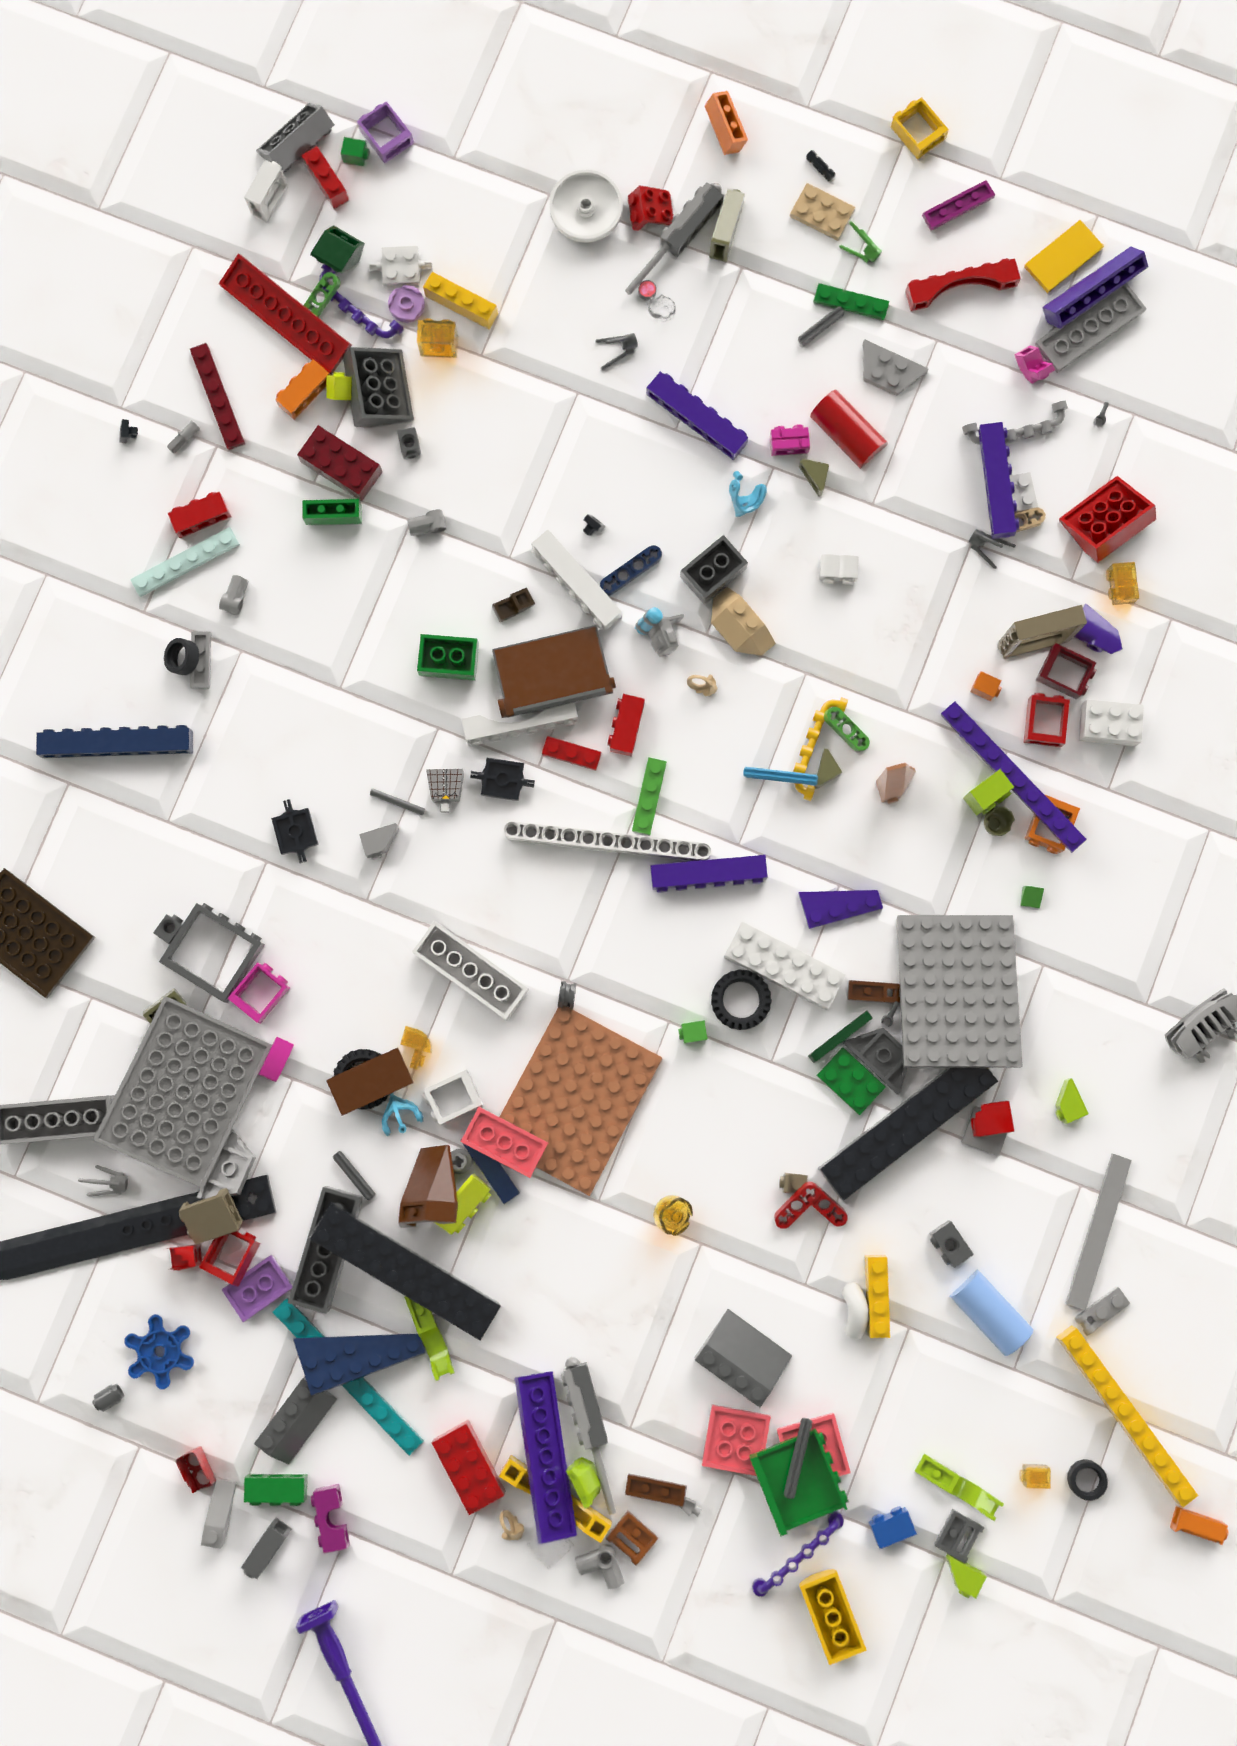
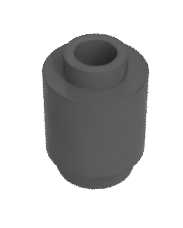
M117 1383L111 1384L96 1393L92 1402L97 1411L105 1412L121 1402L124 1393Z

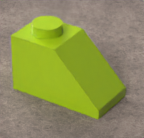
M1073 1078L1065 1079L1055 1104L1057 1109L1055 1114L1059 1121L1068 1124L1089 1113Z
M946 1554L954 1584L959 1590L958 1593L968 1599L970 1596L977 1599L987 1576L983 1571L972 1565L965 1564Z

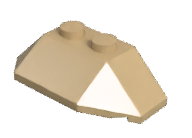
M727 587L713 598L711 624L735 652L762 656L776 644L765 623L739 594Z

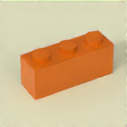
M728 91L712 93L704 107L724 155L739 153L747 143L748 138Z
M315 360L306 363L302 371L297 376L291 378L289 385L285 389L280 390L276 395L275 400L278 406L295 420L326 388L327 375L330 374Z

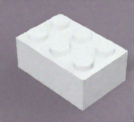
M1091 699L1085 700L1081 704L1079 741L1137 746L1142 742L1144 705Z

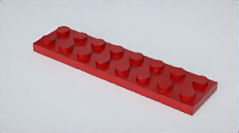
M239 253L218 283V285L310 360H315L330 375L334 373L343 360L344 354L352 346L344 337Z

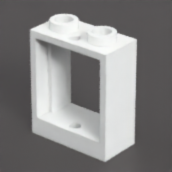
M265 160L244 195L251 215L265 222H268L288 187L282 167L274 161L269 162Z
M467 1069L423 1089L425 1092L422 1095L426 1105H431L433 1111L430 1114L435 1123L438 1122L439 1125L483 1105ZM461 1078L473 1104L443 1118L431 1092Z

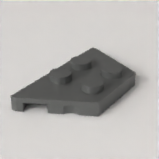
M880 1028L843 1042L895 1094H900L907 1068H903L902 1045L887 1030Z

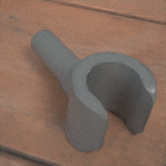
M1108 402L1104 403L1100 414L1093 420L1094 424L1098 418L1102 419L1101 427L1106 423L1105 413L1109 406Z
M895 1001L888 1015L882 1017V1024L885 1018H890L891 1022L888 1027L893 1025V1016L900 1004L899 1002Z

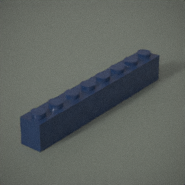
M159 725L155 729H150L148 726H138V729L119 727V730L101 727L100 730L94 731L92 728H81V731L65 728L62 729V732H55L53 729H44L43 732H36V755L41 758L193 754V731L187 725H176V728Z

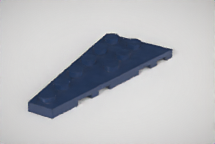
M418 1334L293 1338L311 1397L426 1354Z

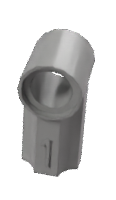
M440 509L431 510L423 516L407 519L411 536L427 532L440 533L446 530L443 511Z
M232 575L226 594L224 593L220 599L219 609L239 615L243 607V596L249 581L241 576Z

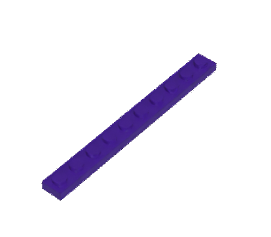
M956 701L941 713L943 719L994 772L1001 769L1014 786L1012 791L1071 853L1086 842L1087 839Z

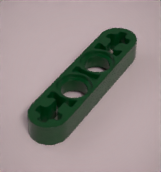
M866 1010L811 1052L808 1057L814 1064L868 1023L873 1017Z

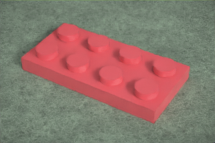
M478 1107L461 1140L467 1146L531 1178L548 1145V1142L481 1107Z

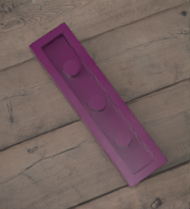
M986 179L923 212L922 217L930 231L994 199L996 194Z

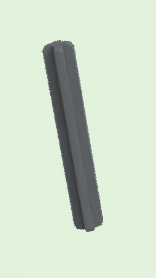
M803 1417L801 1419L784 1490L786 1498H795L812 1426V1420Z

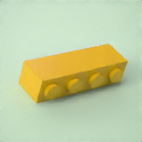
M431 272L423 286L425 297L489 330L498 316L496 304L434 272Z
M865 1255L866 1300L868 1305L867 1335L870 1338H890L888 1258L885 1255Z

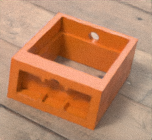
M1045 795L1062 814L1070 817L1069 821L1074 825L1080 808ZM1034 814L1024 839L1028 840L1032 846L1047 848V851L1050 853L1058 854L1063 852L1066 847L1061 842L1059 844L1035 834L1039 819Z

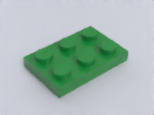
M844 1047L816 1075L859 1116L886 1088Z

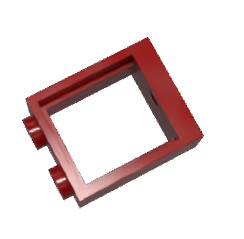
M1034 693V695L1028 698L1023 743L1061 748L1066 744L1070 699H1064V696L1061 695L1047 697L1044 693ZM1036 703L1062 706L1059 736L1033 732Z
M240 1228L238 1231L229 1234L250 1245L234 1275L214 1265L229 1234L213 1239L199 1266L202 1270L238 1287L261 1244L255 1241L256 1236L248 1232L245 1235L240 1233Z

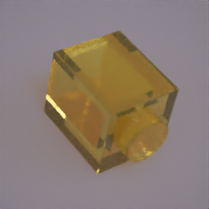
M1022 1464V1469L1019 1471L1020 1482L1026 1488L1051 1489V1468L1046 1464Z

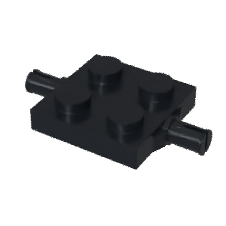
M487 757L483 771L476 772L471 770L470 779L481 780V796L519 801L520 791L523 786L532 788L535 786V780L524 779L525 764L521 762Z
M287 799V801H283L286 812L271 818L281 855L297 853L299 863L301 864L307 862L304 851L319 845L309 808L293 810L291 799Z

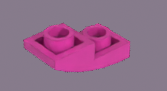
M276 1037L258 1075L277 1082L294 1044Z

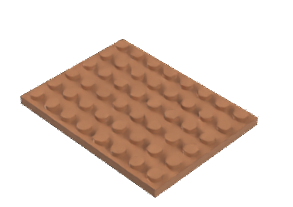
M569 1007L557 1008L499 1117L548 1142L536 1168L590 1196L663 1057Z

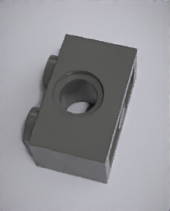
M947 1220L929 1233L932 1237L929 1239L935 1249L939 1248L943 1253L941 1258L947 1266L951 1265L955 1268L974 1255L950 1220ZM952 1239L954 1247L951 1250H947L945 1244L948 1240Z

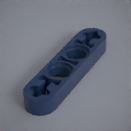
M651 545L607 575L600 582L602 590L608 596H611L656 565L662 558L661 548ZM650 551L658 552L657 558H649V564H647L645 558L647 559L650 556ZM641 561L644 566L642 569L637 570L633 567V563ZM625 571L629 577L627 580H620L618 574ZM613 577H615L616 582L611 585V590H604L605 583H607L608 585L613 582Z

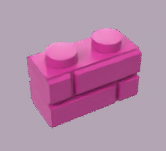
M798 424L792 426V428L776 426L774 429H771V456L808 454L810 450L809 428Z

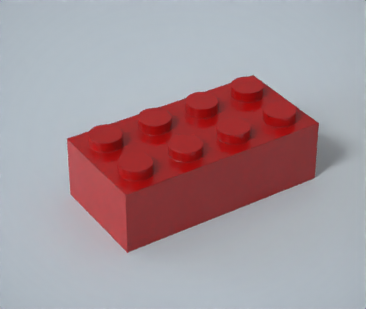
M469 1419L433 1439L431 1443L468 1515L477 1512L505 1495L506 1490Z

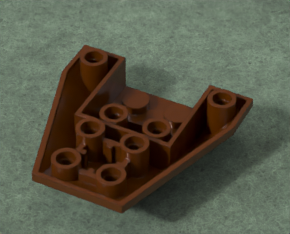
M450 1145L421 1148L400 1202L398 1224L401 1228L416 1227V1223L422 1222L456 1223L458 1200Z

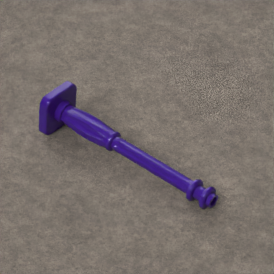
M332 1600L302 1615L295 1628L298 1634H303L309 1630L315 1632L322 1655L335 1680L340 1682L368 1746H382L352 1680V1670L349 1667L344 1649L330 1625V1620L334 1618L338 1610L336 1600Z

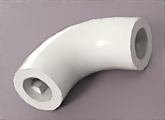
M853 1282L846 1285L841 1292L849 1310V1317L844 1327V1332L852 1339H860L868 1323V1305L861 1287L858 1283Z

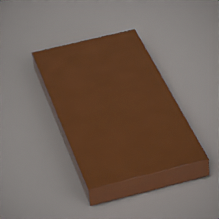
M398 1047L326 1080L341 1116L414 1083Z

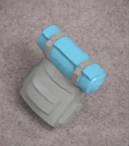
M652 607L635 623V629L641 635L649 634L652 639L651 645L659 657L667 656L673 653L679 646L672 624L679 623L684 618V614L663 618L660 609Z

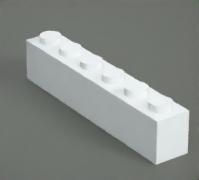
M549 529L531 542L532 554L537 559L541 558L543 560L546 570L549 573L553 572L557 576L556 580L562 587H567L570 597L582 604L580 607L587 615L589 613L594 618L593 622L598 628L602 627L606 631L622 617V611Z

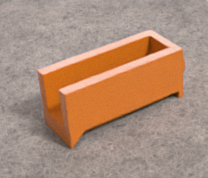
M1179 1506L1175 1507L1170 1528L1173 1531L1181 1530L1223 1545L1229 1533L1227 1524Z

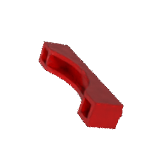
M1004 258L996 263L991 264L987 262L975 268L970 266L958 272L949 271L945 275H932L923 280L914 279L907 284L905 293L910 311L928 308L942 293L960 285H984L1001 291L1017 287L1021 277L1016 259Z

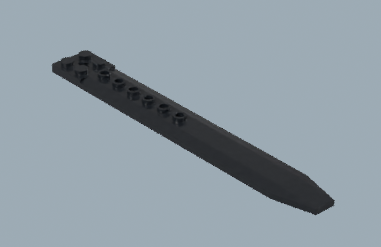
M268 1174L247 1179L240 1195L231 1196L242 1221L277 1213ZM198 1192L0 1241V1280H10L188 1235L187 1227L179 1217V1210L184 1203L188 1202L190 1205L201 1201V1199L197 1198ZM250 1193H253L254 1196L257 1195L258 1199L255 1200V1204H252L251 1201H248Z

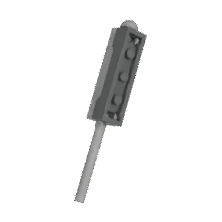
M706 182L703 187L700 186L696 190L693 199L685 203L683 211L673 217L672 224L662 230L660 234V245L662 247L625 289L628 295H631L667 251L678 258L721 207L724 194H722L720 184H709Z
M569 1357L565 1362L564 1374H561L562 1383L569 1390V1394H566L569 1406L573 1405L575 1413L572 1414L574 1425H578L580 1433H577L579 1444L584 1445L585 1450L590 1449L592 1451L608 1514L612 1515L616 1513L599 1449L600 1445L608 1443L607 1433L587 1362L580 1363L578 1358Z

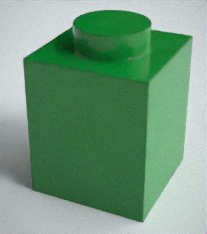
M344 137L340 155L343 163L364 167L365 161L369 159L370 149L367 148L365 140Z

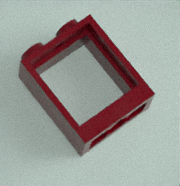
M1054 643L1037 675L1036 681L1077 700L1081 695L1084 696L1089 688L1086 684L1089 679L1092 680L1097 671L1094 667L1097 662L1058 643ZM1057 656L1086 669L1076 690L1048 677Z

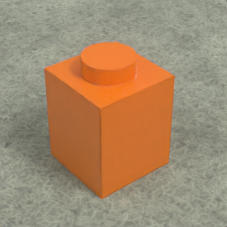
M980 671L970 692L991 701L994 697L997 698L1002 689L999 685L1002 680Z

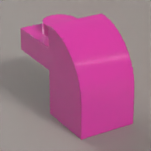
M1028 346L1014 354L1021 372L1032 384L1047 378L1051 372L1055 371L1052 363L1043 361L1038 347Z

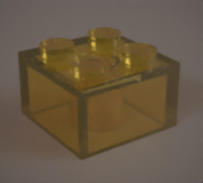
M430 318L418 320L417 345L420 356L457 358L459 336L455 321L449 319L434 321Z

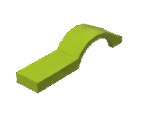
M404 1296L417 1333L428 1353L435 1381L440 1380V1376L449 1372L450 1375L454 1374L450 1354L433 1313Z
M925 1453L914 1472L946 1492L973 1506L994 1522L996 1520L994 1516L999 1506L1003 1507L1004 1505L1002 1501L986 1490L955 1473Z

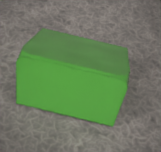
M1023 886L1020 906L1040 908L1044 888Z

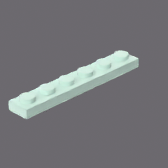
M228 527L130 580L137 594L142 597L240 544L231 527Z

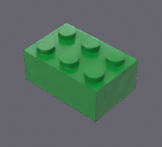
M420 634L417 664L419 676L476 681L479 651L478 639Z

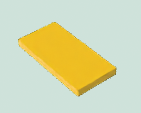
M1079 220L1025 263L1024 268L1049 293L1104 248V245Z

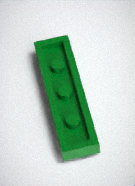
M818 283L813 303L832 308L840 306L844 311L883 321L885 320L890 302Z

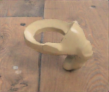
M711 674L708 677L691 675L687 678L688 687L696 690V693L711 696L717 692L716 681ZM692 679H702L706 683L702 685L692 682Z
M502 1511L500 1513V1524L504 1532L501 1537L510 1541L521 1539L525 1531L524 1525L518 1523L517 1516H513L510 1511ZM504 1516L508 1519L510 1523V1531L506 1528L504 1524Z

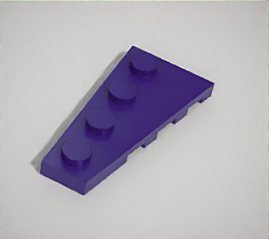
M878 890L798 892L808 929L883 909Z

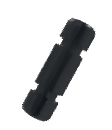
M810 150L806 155V159L813 163L812 165L822 175H825L824 178L827 181L834 179L836 172L832 168L829 169L830 166L820 156L817 157L818 154L814 150Z

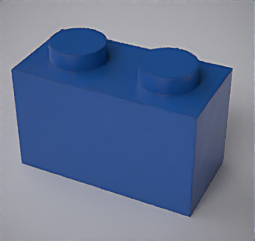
M895 1507L890 1510L891 1513L875 1515L871 1521H868L879 1549L917 1535L909 1512L905 1507Z

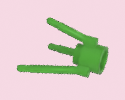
M850 221L851 227L867 244L863 250L865 255L843 245H839V248L861 258L866 263L869 260L872 263L875 262L881 255L882 250L863 229H859Z

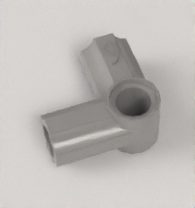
M604 1544L597 1550L575 1557L576 1567L580 1576L601 1569L608 1589L618 1588L625 1583L615 1556V1549L611 1545ZM603 1553H608L611 1556V1558L609 1560H605L601 1557V1555Z

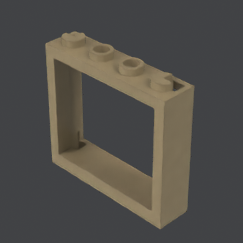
M1078 605L1014 622L997 644L1003 659L1052 647L1054 643H1068L1087 624L1083 607Z

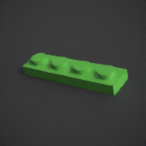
M648 757L632 832L651 835L667 761Z

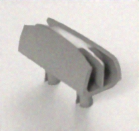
M1223 988L1189 1012L1164 1035L1169 1047L1185 1059H1190L1193 1055H1196L1200 1063L1206 1062L1204 1056L1210 1059V1054L1204 1046L1224 1031L1229 1039L1236 1038L1234 1032L1237 1034V1027L1235 1025V1022H1237V994H1228L1227 990Z

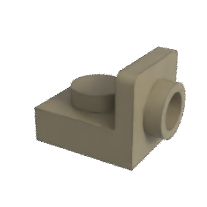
M784 1172V1176H780L779 1188H782L783 1193L794 1194L807 1182L808 1175Z

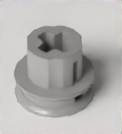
M464 1149L451 1151L454 1173L463 1174L467 1172L472 1165V1157L469 1152ZM456 1156L464 1160L461 1163V1167L458 1164L454 1165L453 1161L456 1160Z

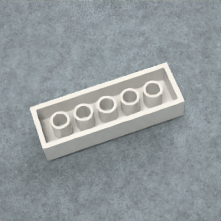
M433 921L412 950L413 954L506 1021L530 990L436 921Z
M743 921L724 955V958L751 972L757 973V975L825 1010L830 1008L846 976L841 971Z

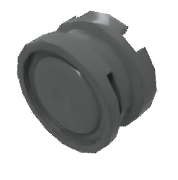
M561 981L558 1008H563L564 1006L570 1007L573 1010L577 983L567 984L566 981Z

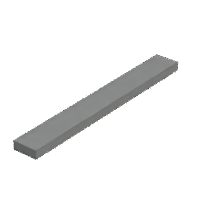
M1111 1153L1065 1302L1067 1305L1086 1311L1132 1162L1131 1159Z

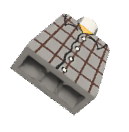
M463 768L426 769L431 800L433 802H440L441 813H450L451 802H460L464 779Z

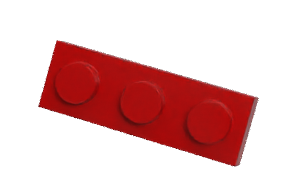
M547 736L542 750V755L594 771L597 770L602 754L601 751Z

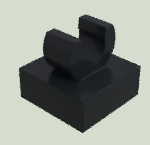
M121 419L119 443L127 444L128 437L137 439L138 427H129V420Z
M587 514L583 519L587 523L583 532L588 536H591L595 530L602 532L606 527L592 514Z

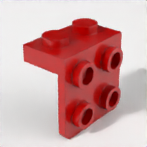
M639 185L628 195L632 230L639 231L647 223L666 226L672 224L674 216L671 195L668 190Z

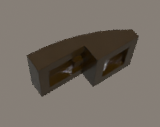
M526 587L510 594L508 598L492 604V609L501 623L534 606L535 602Z

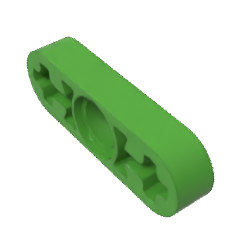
M333 273L324 274L304 303V306L312 310L319 317L340 287V278ZM329 278H330V279H333V280H332V281L334 282L333 286H332V285H329V284H330V283L328 282V279H329ZM319 292H323L325 296L324 301L321 303L316 299Z
M832 707L825 711V722L854 751L860 752L869 747L870 741L868 736L840 708ZM834 712H835V713H836V715H835V718H836V719L832 720V719H831V717H832V714H831V713H834ZM844 724L849 725L851 728L849 735L843 732ZM859 739H862V743H861V744H862L863 746H858V745H857Z

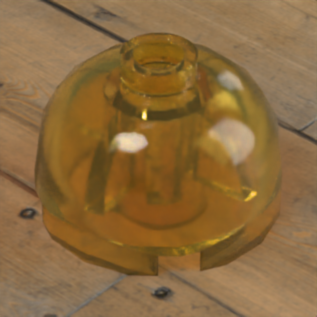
M668 1195L661 1198L656 1203L653 1211L656 1226L662 1232L673 1236L683 1233L690 1225V1222H688L690 1216H693L692 1205L689 1201L677 1195Z

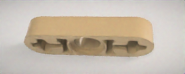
M1038 507L1014 513L1015 518L1023 520V526L1019 527L1017 532L1040 526L1046 518L1045 511ZM1034 513H1036L1037 516L1040 515L1038 521L1036 518L1030 519V521L1028 522V519L1032 518Z

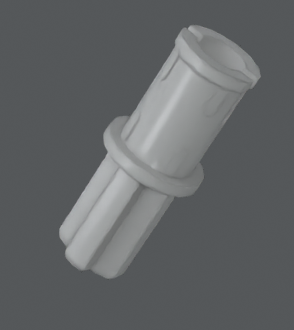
M191 420L181 432H177L178 435L167 445V448L172 453H176L186 442L189 443V439L200 430L198 425Z

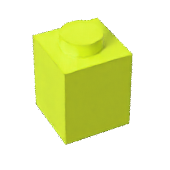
M334 372L333 375H327L326 398L332 400H351L352 377L345 376L344 372Z

